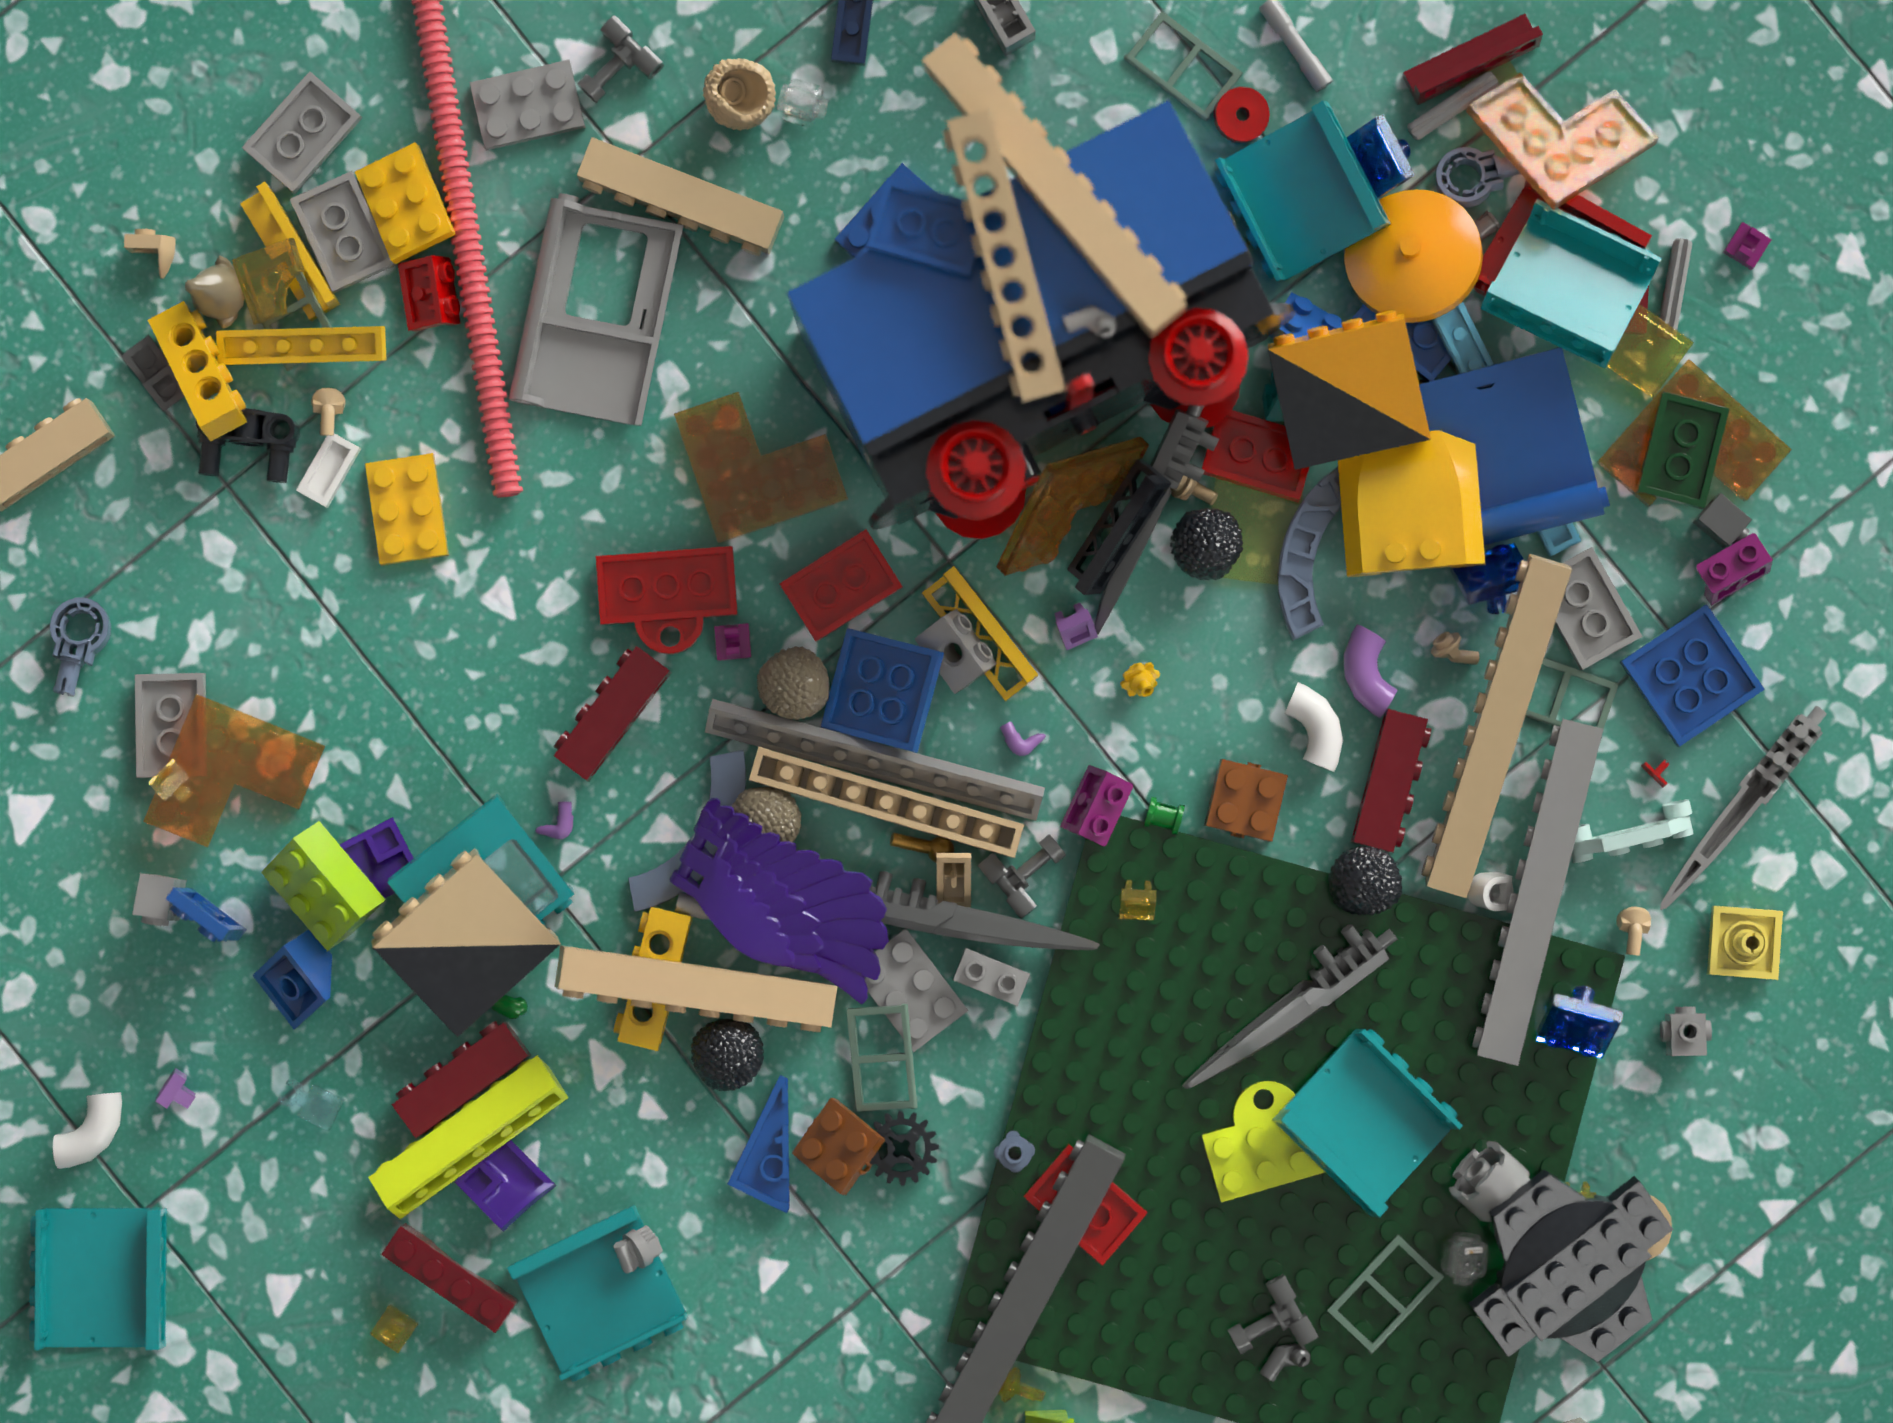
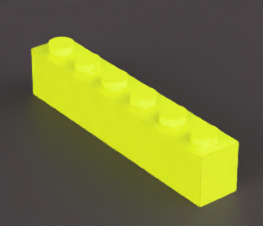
M537 1055L532 1059L522 1062L517 1070L505 1079L493 1083L489 1090L479 1098L467 1102L463 1105L461 1111L454 1116L438 1123L433 1128V1131L425 1137L410 1143L405 1148V1151L396 1158L381 1164L377 1171L368 1178L386 1208L399 1219H402L569 1097L550 1067Z

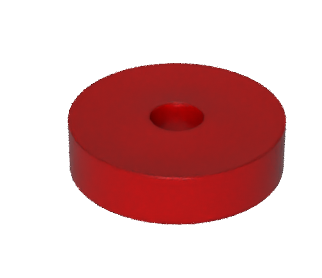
M1236 87L1227 91L1219 98L1214 108L1216 128L1226 139L1237 143L1249 142L1260 136L1266 129L1270 118L1269 106L1265 98L1258 91L1249 87ZM1238 109L1246 111L1247 118L1245 121L1237 118L1236 112Z

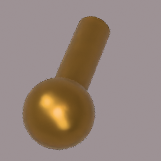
M893 832L890 838V846L928 854L929 858L937 863V853H954L953 843L949 839L935 837L929 841Z

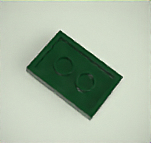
M1664 391L1661 392L1636 493L1704 509L1730 408Z

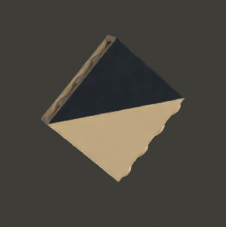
M475 848L470 853L467 851L460 853L450 864L453 868L443 877L440 874L433 877L424 887L427 891L417 900L412 897L404 903L398 911L401 915L392 923L389 921L382 923L373 932L372 935L375 938L371 941L372 948L456 1037L460 1036L561 945L558 936L540 922L483 861Z

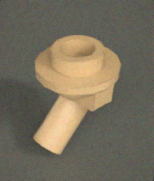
M321 388L312 395L311 404L313 412L321 415L320 435L334 436L335 415L343 414L346 404L345 397L337 389Z
M1184 475L1177 490L1171 488L1173 497L1185 501L1192 494L1209 505H1213L1218 497V493Z
M1444 632L1433 641L1434 646L1431 649L1433 657L1448 658L1451 662L1477 665L1479 662L1478 651L1459 650L1461 636L1457 632Z
M1629 907L1619 913L1616 923L1619 930L1628 933L1626 954L1640 956L1642 934H1648L1651 927V916L1644 908Z

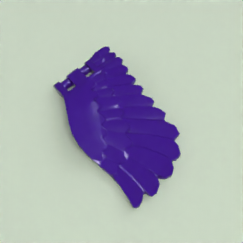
M711 798L707 801L693 829L695 835L692 840H688L679 858L681 864L678 869L673 871L669 879L670 882L696 899L715 927L738 951L754 960L771 965L817 973L841 988L861 1005L864 1004L868 999V987L865 978L878 980L881 973L879 958L874 950L884 949L889 942L887 928L881 921L885 917L887 907L878 895L870 891L873 880L860 872L845 871L841 861L833 859L820 860L819 853L812 850H796V843L791 841L780 842L778 834L772 832L762 833L763 828L761 825L750 823L749 817L743 813H734L732 806H721V801L718 798ZM707 841L718 847L715 855H712L706 849L705 844ZM693 870L703 876L700 885L690 876Z

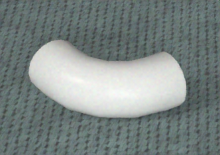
M1298 682L1285 714L1297 719L1307 730L1309 741L1303 759L1326 770L1335 772L1343 743L1339 718L1326 698Z
M121 1092L87 1096V1116L83 1124L75 1131L54 1136L53 1155L58 1169L70 1168L89 1162L110 1145L120 1126Z

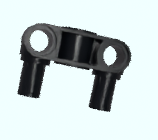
M245 408L242 410V413L247 423L211 442L196 421L198 443L201 444L198 474L219 476L222 446H225L226 442L242 446H267L266 450L270 451L267 481L287 483L290 453H294L296 442L300 436L298 424L289 416L281 413ZM282 422L288 423L290 425L289 435L284 439H276L274 435L275 427Z

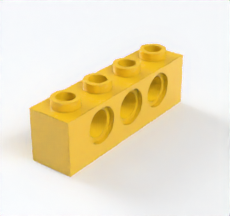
M182 301L148 319L199 427L210 442L247 423L242 413V410L247 408L237 389L231 390L228 383L232 382L233 378L224 362L218 364L215 356L220 354L219 349L211 336L205 337L202 330L207 328V325L198 309L192 312L185 301ZM191 340L189 344L183 346L186 341ZM205 366L202 371L196 373L200 367ZM218 393L215 398L209 400L213 394Z
M650 907L649 913L643 912L638 932L644 933L641 947L635 945L632 956L682 963L693 917ZM658 934L665 935L670 943L668 951L661 955L656 954L651 948V940ZM622 998L627 1000L624 1014L618 1012L613 1033L619 1034L617 1041L659 1051L669 1011L665 1010L666 1004L652 1002V1017L648 1021H640L634 1014L635 1006H631L632 999Z

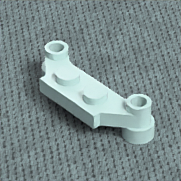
M1689 799L1662 805L1665 816L1664 820L1592 837L1589 824L1579 825L1572 851L1573 863L1593 859V853L1609 851L1610 856H1617L1630 852L1629 846L1642 843L1643 848H1649L1663 844L1662 838L1672 835L1674 839L1693 835L1689 816L1692 814Z

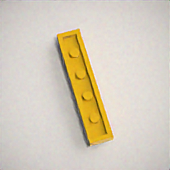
M385 326L216 331V342L220 352L217 355L218 364L223 362L225 365L387 360Z

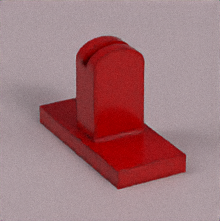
M1665 759L1655 769L1647 762L1641 765L1662 788L1668 784L1660 776L1670 765L1668 762L1666 763Z

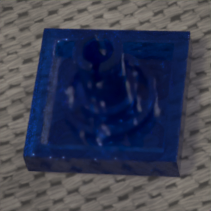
M1384 114L1373 118L1347 137L1378 200L1415 176L1407 161L1411 154L1410 146L1404 139H1396Z
M1515 543L1500 544L1485 551L1486 565L1460 568L1450 567V570L1468 605L1486 601L1487 612L1499 614L1497 604L1501 606V611L1504 613L1507 604L1506 595L1518 590L1520 581L1515 580L1520 561L1524 560Z
M1587 986L1575 987L1572 994L1573 998L1555 993L1537 1029L1535 1041L1545 1043L1553 1048H1564L1581 1053L1587 1057L1603 1059L1621 1024L1623 1011L1594 1004L1595 991Z

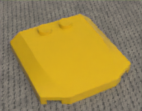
M1436 430L1430 431L1431 440L1338 460L1346 573L1348 578L1382 575V573L1486 565L1477 452L1474 443Z

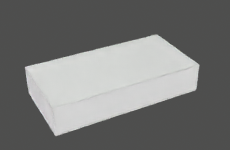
M336 434L334 436H326L296 491L328 508L361 448Z

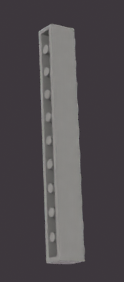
M1566 719L1562 720L1561 727L1556 725L1553 727L1549 743L1550 746L1555 747L1553 759L1545 758L1540 778L1547 780L1544 793L1537 792L1532 812L1538 813L1536 826L1528 825L1524 846L1530 847L1527 860H1519L1515 879L1521 880L1518 894L1511 892L1506 911L1513 914L1510 927H1502L1498 946L1504 947L1501 961L1494 959L1489 980L1496 981L1493 994H1485L1481 1013L1487 1015L1484 1028L1477 1027L1472 1047L1479 1048L1478 1056L1518 1066L1603 733L1602 728Z

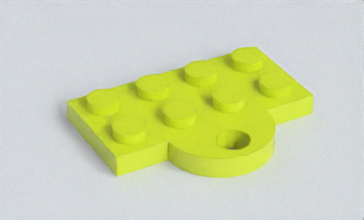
M1261 1081L1250 1085L1239 1095L1235 1102L1233 1110L1234 1125L1201 1135L1220 1202L1325 1173L1272 1120L1295 1095L1285 1085L1273 1081ZM1267 1089L1271 1092L1273 1102L1269 1108L1259 1109L1255 1106L1253 1097L1258 1090Z

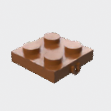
M1220 759L1204 826L1231 832L1230 836L1244 839V836L1272 842L1288 775L1262 769L1261 765L1248 762L1246 765Z
M830 1098L819 1115L813 1120L814 1122L811 1126L807 1128V1132L792 1151V1154L839 1194L847 1195L859 1176L865 1175L871 1169L872 1164L869 1162L886 1139L839 1100Z

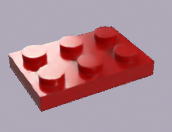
M1232 410L1227 417L1214 426L1212 436L1218 438L1219 441L1214 451L1209 449L1206 451L1201 468L1205 470L1204 475L1299 503L1309 467L1295 470L1284 425Z
M867 529L779 583L815 642H818L903 588Z
M1070 1144L1064 1148L1024 1195V1198L1039 1211L1045 1200L1052 1203L1057 1191L1052 1189L1061 1170L1068 1173L1074 1162L1069 1159V1155L1073 1150ZM1112 1182L1078 1245L1103 1266L1148 1212Z

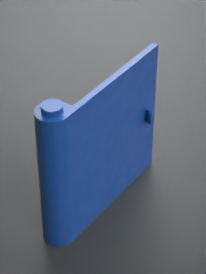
M1561 347L1419 384L1429 431L1440 430L1476 445L1484 546L1605 515L1604 508L1610 506L1605 486L1598 488Z

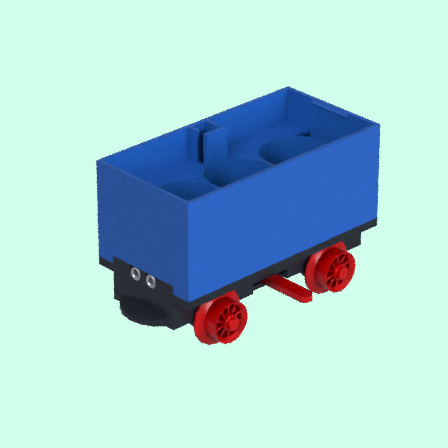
M1169 100L1065 152L1071 160V163L1068 164L1071 170L1076 175L1082 173L1090 181L1094 188L1091 193L1099 203L1105 200L1112 207L1117 215L1114 219L1122 230L1128 227L1135 234L1140 242L1137 246L1145 257L1151 254L1163 269V272L1160 273L1168 284L1175 282L1186 296V299L1183 300L1186 304L1185 312L1153 338L1147 334L1015 177L1009 180L1066 391L1025 402L1022 401L1021 395L1014 396L1009 379L1010 375L1015 374L1012 360L1006 362L1004 360L1000 341L1006 338L1002 325L995 326L990 306L996 304L993 290L986 292L982 280L981 271L987 269L983 255L976 256L972 274L969 278L870 250L787 292L798 331L878 488L880 487L885 497V500L870 516L869 524L872 529L886 528L897 523L900 525L926 511H931L937 515L947 529L964 538L982 540L997 536L1016 522L1024 508L1026 488L1031 487L1043 478L1042 472L1034 458L1035 456L1076 435L1081 436L1092 431L1100 423L1142 402L1149 403L1158 416L1167 423H1170L1176 409L1187 411L1189 405L1202 406L1203 409L1200 417L1209 421L1206 428L1217 425L1231 413L1239 398L1240 384L1246 373L1247 349L1266 340L1270 334L1288 323L1296 313L1291 304L1269 303L1252 270L1254 262ZM994 188L979 195V197H988L992 194ZM998 212L989 213L985 229L992 233L999 231L1004 224L1002 215ZM1008 247L998 248L993 256L994 263L1001 268L1009 266L1013 261L1012 251ZM1010 282L1005 285L1003 297L1007 302L1014 303L1022 297L1023 290L1019 283ZM1089 306H1094L1114 317L1116 331L1112 336L1106 338L1087 328H1082L1068 334L1062 317ZM1027 317L1017 318L1012 325L1013 333L1019 338L1028 336L1032 331L1031 321ZM1031 351L1023 356L1022 367L1025 371L1033 373L1041 367L1042 360L1038 353Z

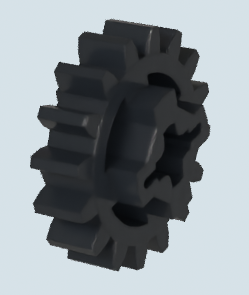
M903 1110L898 1111L897 1119H892L891 1115L886 1113L885 1124L882 1125L878 1121L873 1123L878 1130L877 1133L886 1139L888 1154L881 1159L879 1151H877L869 1163L878 1165V1169L875 1172L877 1177L884 1172L888 1174V1184L893 1181L894 1177L899 1178L901 1186H905L907 1177H911L917 1183L919 1182L918 1172L921 1171L926 1175L930 1173L926 1166L927 1162H937V1158L930 1155L931 1151L939 1149V1144L930 1142V1139L936 1135V1132H926L925 1128L929 1121L925 1119L920 1124L917 1123V1113L915 1112L910 1115L909 1119L904 1118ZM895 1125H908L912 1127L907 1133H895L890 1129V1127ZM889 1136L901 1143L905 1139L910 1142L908 1150L914 1159L903 1153L896 1156L893 1153L896 1147ZM921 1136L925 1143L923 1159L916 1153V1142ZM896 1163H908L913 1167L907 1171L891 1169Z

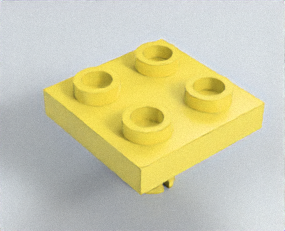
M1712 906L1707 974L1778 980L1783 911Z

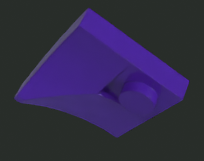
M393 817L339 844L384 898L395 894L394 890L387 883L388 878L414 859Z
M512 1140L505 1143L455 1181L460 1189L503 1232L533 1204L557 1186Z

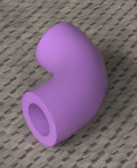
M1357 624L1351 633L1344 652L1345 679L1354 698L1371 714L1381 718L1398 689L1388 684L1381 677L1378 670V657L1386 641L1369 629Z

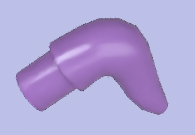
M1012 721L1000 727L1007 746L1018 756L1030 754L1046 737L1045 734L1038 733L1023 740L1020 733H1017Z
M558 802L557 824L540 826L536 828L535 832L555 839L563 840L568 837L573 828L572 802Z

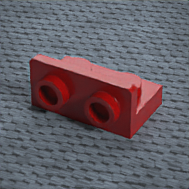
M430 255L398 264L408 331L416 332L440 325L454 326L460 324V303L456 297L454 284L455 270L449 257Z

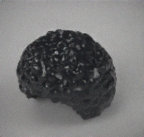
M1215 508L1186 512L1180 521L1176 523V528L1172 531L1173 535L1170 537L1172 541L1170 543L1172 548L1171 554L1174 555L1177 565L1192 578L1196 577L1199 580L1223 578L1225 574L1230 572V569L1233 567L1232 565L1237 562L1240 553L1243 551L1242 529L1239 528L1237 519L1230 512H1224Z
M1359 846L1346 850L1335 860L1334 865L1331 866V872L1328 874V888L1333 897V903L1342 908L1343 911L1350 912L1351 914H1380L1387 909H1391L1393 904L1398 903L1402 895V877L1399 875V869L1394 859L1388 853L1375 847Z
M719 1019L700 1028L696 1032V1036L692 1038L691 1061L694 1063L693 1066L702 1081L712 1090L734 1091L742 1086H746L757 1075L764 1060L763 1042L759 1032L750 1023L732 1019Z

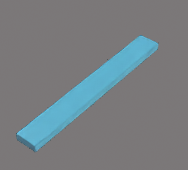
M1463 301L1450 312L1432 319L1458 374L1494 365ZM1573 523L1537 532L1548 556H1553L1581 542Z

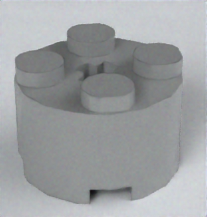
M1492 1141L1487 1142L1488 1148L1480 1153L1473 1149L1460 1162L1452 1175L1457 1179L1456 1184L1453 1187H1449L1452 1196L1483 1222H1490L1489 1211L1509 1199L1520 1187L1531 1180L1529 1179L1527 1169L1500 1144Z

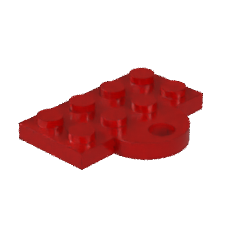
M733 546L596 556L600 625L635 623L640 639L650 649L658 653L677 654L693 646L702 633L704 618L738 615ZM668 627H674L680 632L679 642L672 647L665 646L661 641V633Z

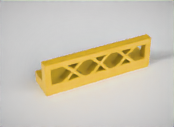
M265 181L256 186L259 192L240 204L271 257L275 259L287 251H291L324 313L339 306L338 299L331 291L325 277L272 188ZM286 261L278 265L277 267L296 299L299 301L306 297L288 262ZM310 303L302 307L311 322L317 319Z
M955 566L922 592V595L940 618L946 615L945 611H953L955 609H958L960 613L972 614L977 620V637L980 640H988L995 643L998 647L995 676L990 670L984 675L1004 701H1007L1038 677V673ZM948 582L956 593L955 607L940 606L932 594ZM959 598L968 609L958 608ZM980 625L989 636L979 635ZM1001 652L1009 663L1000 662ZM999 666L1014 668L1022 680L1006 691L998 681Z

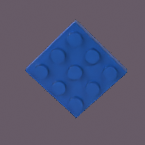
M1707 604L1620 661L1677 747H1680L1765 690Z
M847 628L820 727L918 753L944 653Z

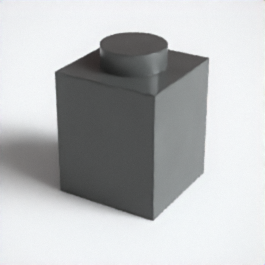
M1720 493L1709 502L1693 523L1725 549L1749 534L1750 530L1746 527L1752 519Z

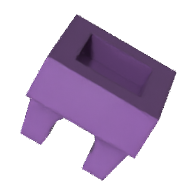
M1080 603L1073 605L1076 613L1065 618L1061 611L1055 613L1056 625L1066 650L1098 637L1088 609H1085Z
M175 1068L157 1094L155 1102L167 1109L171 1102L175 1101L188 1109L195 1099L196 1093L183 1085L187 1080V1075Z

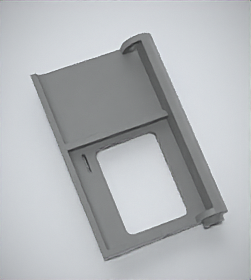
M560 193L558 199L552 198L550 201L509 400L627 425L641 426L684 225L583 206L578 203V197ZM586 224L645 234L648 238L631 321L626 326L566 314V304L583 226Z

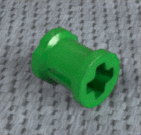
M1151 797L1144 826L1154 825L1171 830L1172 834L1177 835L1185 805L1180 804L1178 807L1157 802V798Z

